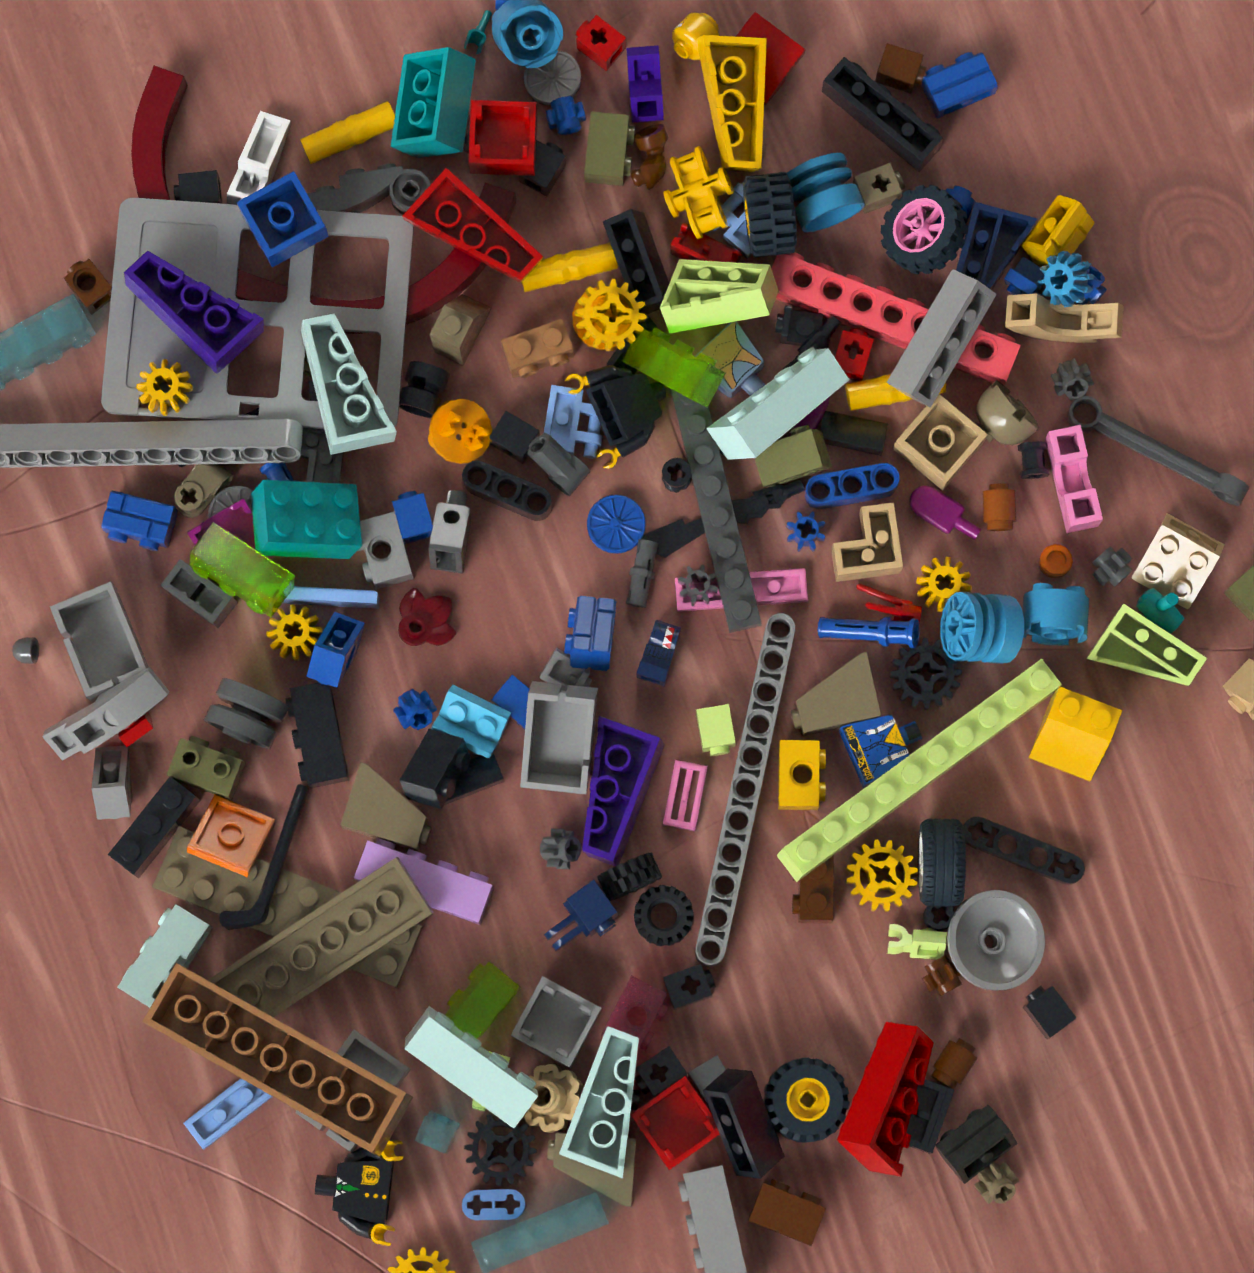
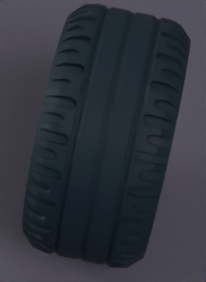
M926 819L920 824L918 842L920 901L926 906H958L964 900L966 847L964 826L957 819Z

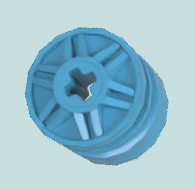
M831 153L819 156L802 163L786 173L791 182L794 202L803 201L795 208V215L802 231L814 232L826 229L851 218L864 208L865 203L858 186L854 183L844 184L852 177L851 169L845 167L847 165L845 154Z
M954 593L945 604L940 622V637L944 651L954 661L967 660L968 662H975L981 660L984 663H1010L1017 656L1024 637V616L1017 599L1003 594Z

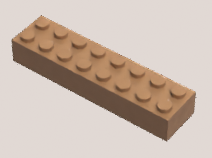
M178 963L175 964L142 1021L379 1157L413 1099V1096Z

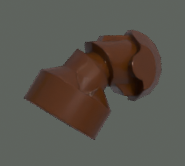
M662 124L648 126L634 135L638 149L648 154L644 162L641 163L640 169L632 170L630 173L636 187L646 184L647 189L650 190L654 188L665 174L666 163L662 153L664 152V145L668 140V135Z

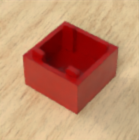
M471 100L468 161L470 174L535 176L536 102Z
M686 1076L630 1115L668 1170L674 1168L720 1135L712 1113Z

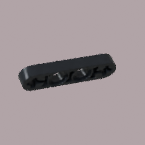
M972 817L963 825L965 843L970 847L1066 885L1075 884L1084 875L1085 867L1083 861L1072 853L983 817ZM977 823L981 824V831L988 835L992 834V828L997 830L998 833L992 841V848L986 846L989 839L979 837L976 841L972 840V833L967 831L968 827L974 828ZM1009 835L1015 839L1017 846L1013 853L1006 854L999 849L998 841L1002 836ZM1033 848H1042L1047 853V862L1043 866H1035L1030 862L1029 853ZM1054 853L1060 856L1056 861L1060 864L1066 865L1069 861L1074 862L1073 868L1078 870L1077 875L1072 874L1069 878L1064 877L1065 871L1056 866L1053 869V873L1047 871L1053 862Z

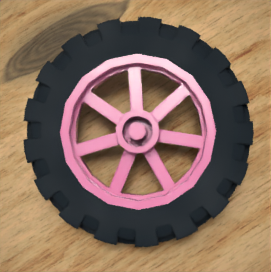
M924 185L916 186V190L911 191L909 189L902 193L903 197L899 200L896 198L891 205L893 207L890 212L886 211L883 218L885 224L881 225L880 231L884 238L881 239V244L887 250L886 254L903 269L909 270L914 274H919V272L930 274L936 268L938 270L946 267L945 263L949 260L953 261L957 257L956 252L959 248L962 249L965 244L963 238L964 234L968 233V225L965 224L968 218L966 212L961 209L963 206L945 190H941L934 185H929V188H926ZM927 211H932V213H931V214L929 215V217L926 219V213H925V212H927ZM941 215V223L934 224ZM909 228L913 231L910 234H908ZM917 240L915 248L913 250L909 249L908 245ZM925 241L930 243L924 247Z

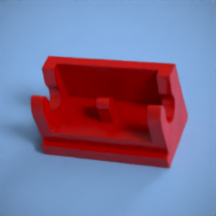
M684 222L681 225L677 238L674 237L670 244V254L685 260L738 263L742 256L741 251L733 249L703 234L702 238L697 239L690 225Z

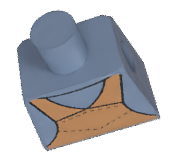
M730 322L690 360L689 369L729 398H733L742 389L751 396L758 389L766 385L757 376L764 368V360L737 322Z

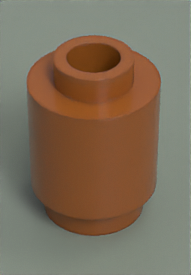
M990 484L989 490L983 491V521L987 523V531L1013 530V522H1016L1015 490L1009 489V484Z

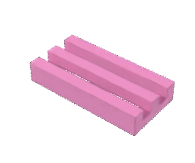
M675 760L663 826H672L695 832L708 766ZM680 768L687 769L678 818L674 820L671 819ZM693 771H698L700 773L690 822H685L684 817Z

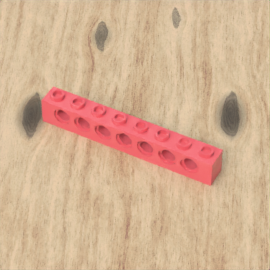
M796 252L777 255L771 268L779 290L776 297L777 300L811 313L823 314V318L826 319L832 315L841 322V325L865 331L872 337L903 349L907 348L916 333L914 325L922 322L929 310L924 308L925 304L913 298H907L906 300L894 296L895 293L886 287L877 286L875 289L865 285V281L855 275L847 274L844 277L834 273V269L824 263L818 262L816 265L804 261L802 255ZM799 275H804L810 279L811 284L803 288L798 287L793 279ZM828 287H835L840 291L841 296L837 299H829L824 295L823 291ZM861 298L866 299L871 304V308L867 311H860L855 308L854 301ZM889 310L897 311L901 316V320L896 323L888 322L884 317V313ZM979 324L954 369L990 383L997 380L1005 385L1021 345L1015 343L1016 340L1009 335L998 333L996 336L985 331V327ZM980 345L987 346L991 350L992 355L989 358H980L975 353V348Z

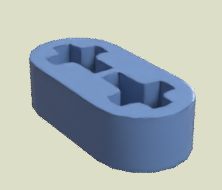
M512 1189L473 1190L467 1193L462 1200V1210L472 1220L516 1219L523 1214L526 1206L523 1195L517 1190ZM512 1194L514 1200L520 1201V1208H515L514 1214H508L506 1208H496V1201H506L507 1195ZM475 1195H480V1200L483 1202L492 1201V1208L481 1209L480 1215H474V1210L468 1209L467 1205L468 1202L474 1200Z

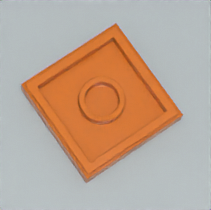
M214 794L187 846V853L248 877L274 826L275 819Z

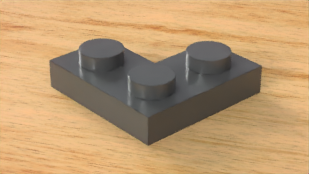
M303 428L300 458L309 459L306 482L340 483L344 452L330 455L324 429Z

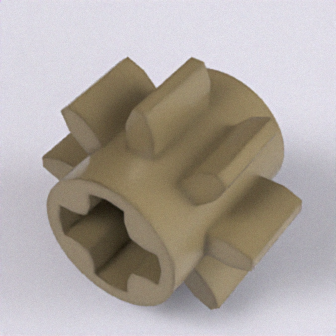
M1006 1162L1001 1166L998 1163H991L978 1173L980 1182L974 1185L988 1204L993 1200L1001 1204L1009 1201L1016 1192L1014 1184L1018 1183L1019 1179Z

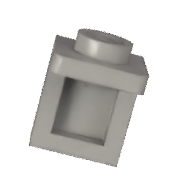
M557 647L539 676L540 679L547 683L562 684L561 691H567L568 685L589 687L592 679L588 677L590 667L588 669L572 668L570 666V655L564 654V651Z

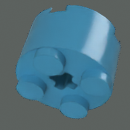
M508 0L492 16L493 39L498 48L511 62L526 68H538L555 58L560 42L563 40V28L558 17L541 0ZM528 29L529 34L524 36L525 31Z
M1036 583L1033 585L1032 591L1024 594L1022 610L1024 616L1023 638H1026L1027 634L1032 635V642L1055 646L1069 645V639L1078 638L1077 644L1087 640L1089 598L1085 595V588L1069 586L1066 589H1054L1051 584Z

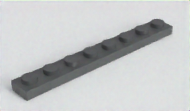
M698 377L669 384L729 633L761 626V619L719 448L706 429L713 423L702 379Z

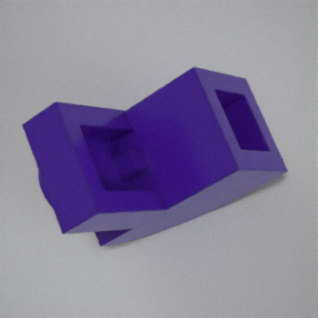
M659 45L626 48L632 123L664 120Z

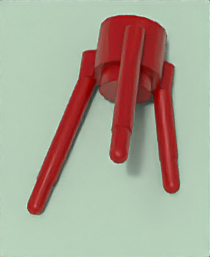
M863 584L856 585V588L860 591L895 604L894 607L867 602L865 604L866 608L892 614L891 620L910 622L914 618L918 619L920 624L922 607L913 605V601L899 599Z

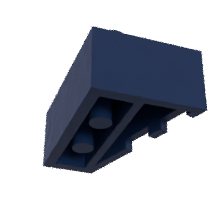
M975 202L968 224V233L965 234L964 238L965 244L961 249L956 271L978 280L993 290L1021 249V245L1035 227L1038 218Z

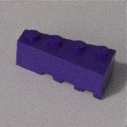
M150 251L145 252L124 271L125 285L216 374L264 332V318L246 311L240 307V304L212 291L211 287L201 281H195L185 275L184 271Z
M599 716L582 851L588 857L617 866L620 864L665 744L660 737Z

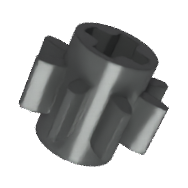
M1075 358L1071 361L1059 363L1057 372L1051 374L1057 395L1061 396L1065 393L1070 401L1086 396L1088 386L1094 385L1087 363L1079 366Z
M1110 546L1092 562L1097 568L1093 576L1102 586L1109 581L1115 587L1133 571L1127 565L1133 558L1123 548L1115 552Z
M703 564L699 570L695 571L688 566L687 578H678V583L686 586L680 592V597L688 595L691 598V606L696 604V600L702 599L705 604H709V592H718L716 586L710 585V582L716 579V574L707 575L705 573V565ZM697 579L699 583L705 581L703 591L700 592L697 588L691 590L692 580Z
M552 828L551 836L543 837L541 841L540 854L547 861V867L570 869V862L577 861L581 854V844L574 837V831Z

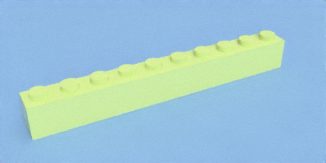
M1040 659L782 848L777 857L795 881L798 882L1052 695L1062 685L1044 660Z

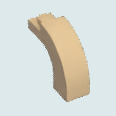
M1037 293L1007 295L1005 327L1018 334L1043 340L1076 343L1097 342V339L1122 338L1123 305L1120 303L1074 304L1072 307H1064L1062 303L1060 305H1053L1050 303V300Z

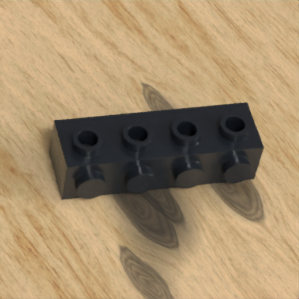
M843 57L823 80L822 93L918 172L940 150L943 141L940 132L933 125L925 123L918 118L914 110L907 104L900 103L883 84L873 81L857 63L850 62L847 58Z

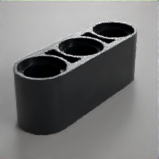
M478 460L468 463L463 469L464 486L471 494L534 521L544 520L550 515L552 511L551 496L543 487ZM476 471L483 472L487 476L486 480L481 485H474L469 482V477L472 473ZM504 484H511L517 490L512 497L504 498L498 493L500 487ZM534 497H542L546 501V506L542 510L535 511L529 508V501Z

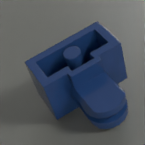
M592 880L567 898L563 906L570 915L547 931L544 936L547 940H550L573 923L578 925L552 945L554 950L558 951L582 933L586 937L589 935L593 936L596 933L600 937L605 935L616 926L614 920L618 918V913L595 880Z

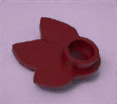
M413 588L405 594L399 606L402 620L398 626L399 637L404 643L411 646H419L427 642L440 646L448 643L455 637L456 631L446 623L452 611V600L449 597L437 595L425 600L417 588ZM417 625L421 631L414 633L409 629V626Z

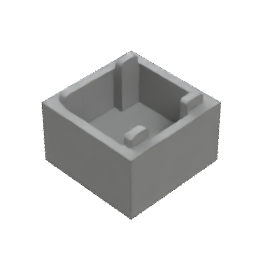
M542 976L511 1037L571 1069L602 1008Z

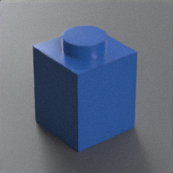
M409 491L400 494L398 500L392 501L404 545L431 537L433 524L424 493L417 494L416 491Z

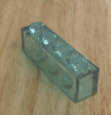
M74 294L0 333V391L6 387L5 384L15 378L21 380L30 376L34 372L33 368L44 362L46 364L56 362L63 356V352L72 347L78 349L87 345L92 340L91 337L96 335Z
M595 1192L471 1242L482 1273H487L607 1225L609 1221L598 1193Z

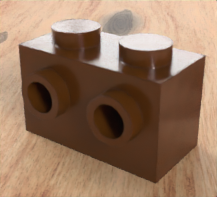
M834 855L799 880V893L792 896V914H798V923H832Z
M773 1179L770 1185L762 1183L748 1221L812 1246L826 1210L825 1207L820 1206L822 1199L806 1192L802 1193L801 1198L788 1193L790 1186Z

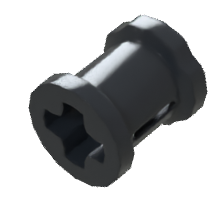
M1025 442L1018 445V451L1022 454L1023 465L1020 478L1039 479L1050 475L1049 470L1045 466L1044 450L1047 448L1046 442Z
M681 458L668 460L662 468V481L665 488L675 493L687 489L691 480L689 464ZM676 469L681 470L682 477H679L677 481H672L670 473H675Z
M927 906L923 913L925 925L938 932L946 930L954 915L953 906ZM939 908L945 910L943 916L947 921L941 920L937 924L933 921L934 914L931 913V910L937 911Z

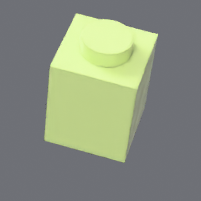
M729 704L696 709L702 752L710 751V756L730 753L729 748L735 747L736 742Z

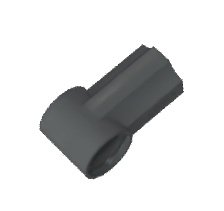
M547 433L536 437L529 445L527 454L549 475V481L567 496H571L591 472L580 459L568 453Z

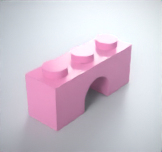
M1081 425L1049 431L1045 442L1047 443L1048 457L1066 533L1098 527L1103 517L1096 488H1092L1088 476L1086 462L1088 454Z

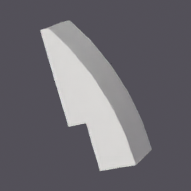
M260 111L238 160V170L227 192V204L237 205L238 201L271 184L291 120Z

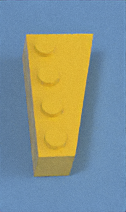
M702 35L696 39L721 164L725 170L755 172L762 168L767 38Z

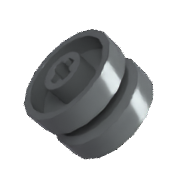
M222 678L216 694L222 701L231 705L232 708L220 704L210 705L204 721L239 741L271 749L277 733L271 726L261 722V719L272 723H282L289 706L250 686L228 678Z

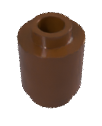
M958 1038L956 1043L949 1040L933 1065L935 1070L931 1077L944 1086L955 1089L957 1084H962L978 1059L973 1054L975 1048Z

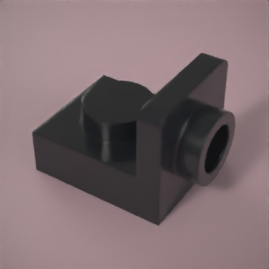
M785 305L784 314H777L775 333H781L780 343L801 346L815 330L822 327L823 314L791 310L792 306Z

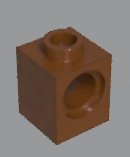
M887 43L875 82L912 94L914 85L921 86L927 67L921 66L924 55Z
M87 259L85 262L78 261L68 269L64 280L91 315L111 301L112 286L90 259ZM85 279H96V284L91 290L81 289V284Z

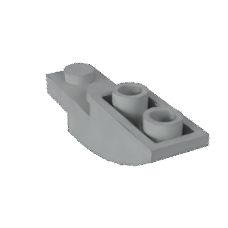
M148 667L99 694L96 702L47 728L42 737L62 761L79 751L85 754L139 719L164 699L170 691L153 670Z

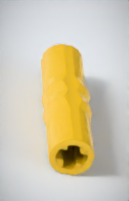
M386 101L359 114L350 115L344 120L336 121L329 127L301 138L300 141L310 164H313L340 151L349 150L354 145L362 144L374 136L393 129L395 114L389 101Z
M610 242L582 250H572L565 254H556L550 258L543 259L522 282L523 290L528 292L556 284H565L572 280H581L587 276L618 269V263Z
M890 375L845 384L846 398L850 411L878 405H890L896 402H906L912 400V398L886 383ZM946 382L939 394L946 393Z

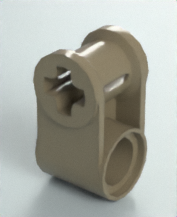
M196 464L191 473L175 491L174 499L179 512L188 518L201 515L210 505L213 498L220 491L227 488L234 475L221 464ZM195 496L197 502L195 504L191 502L185 504L184 497L192 498Z

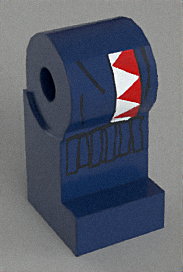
M659 620L655 621L636 673L638 679L665 687L681 627Z

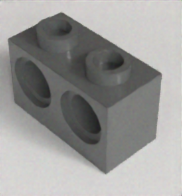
M181 559L161 584L168 593L216 628L221 626L238 603L231 595Z

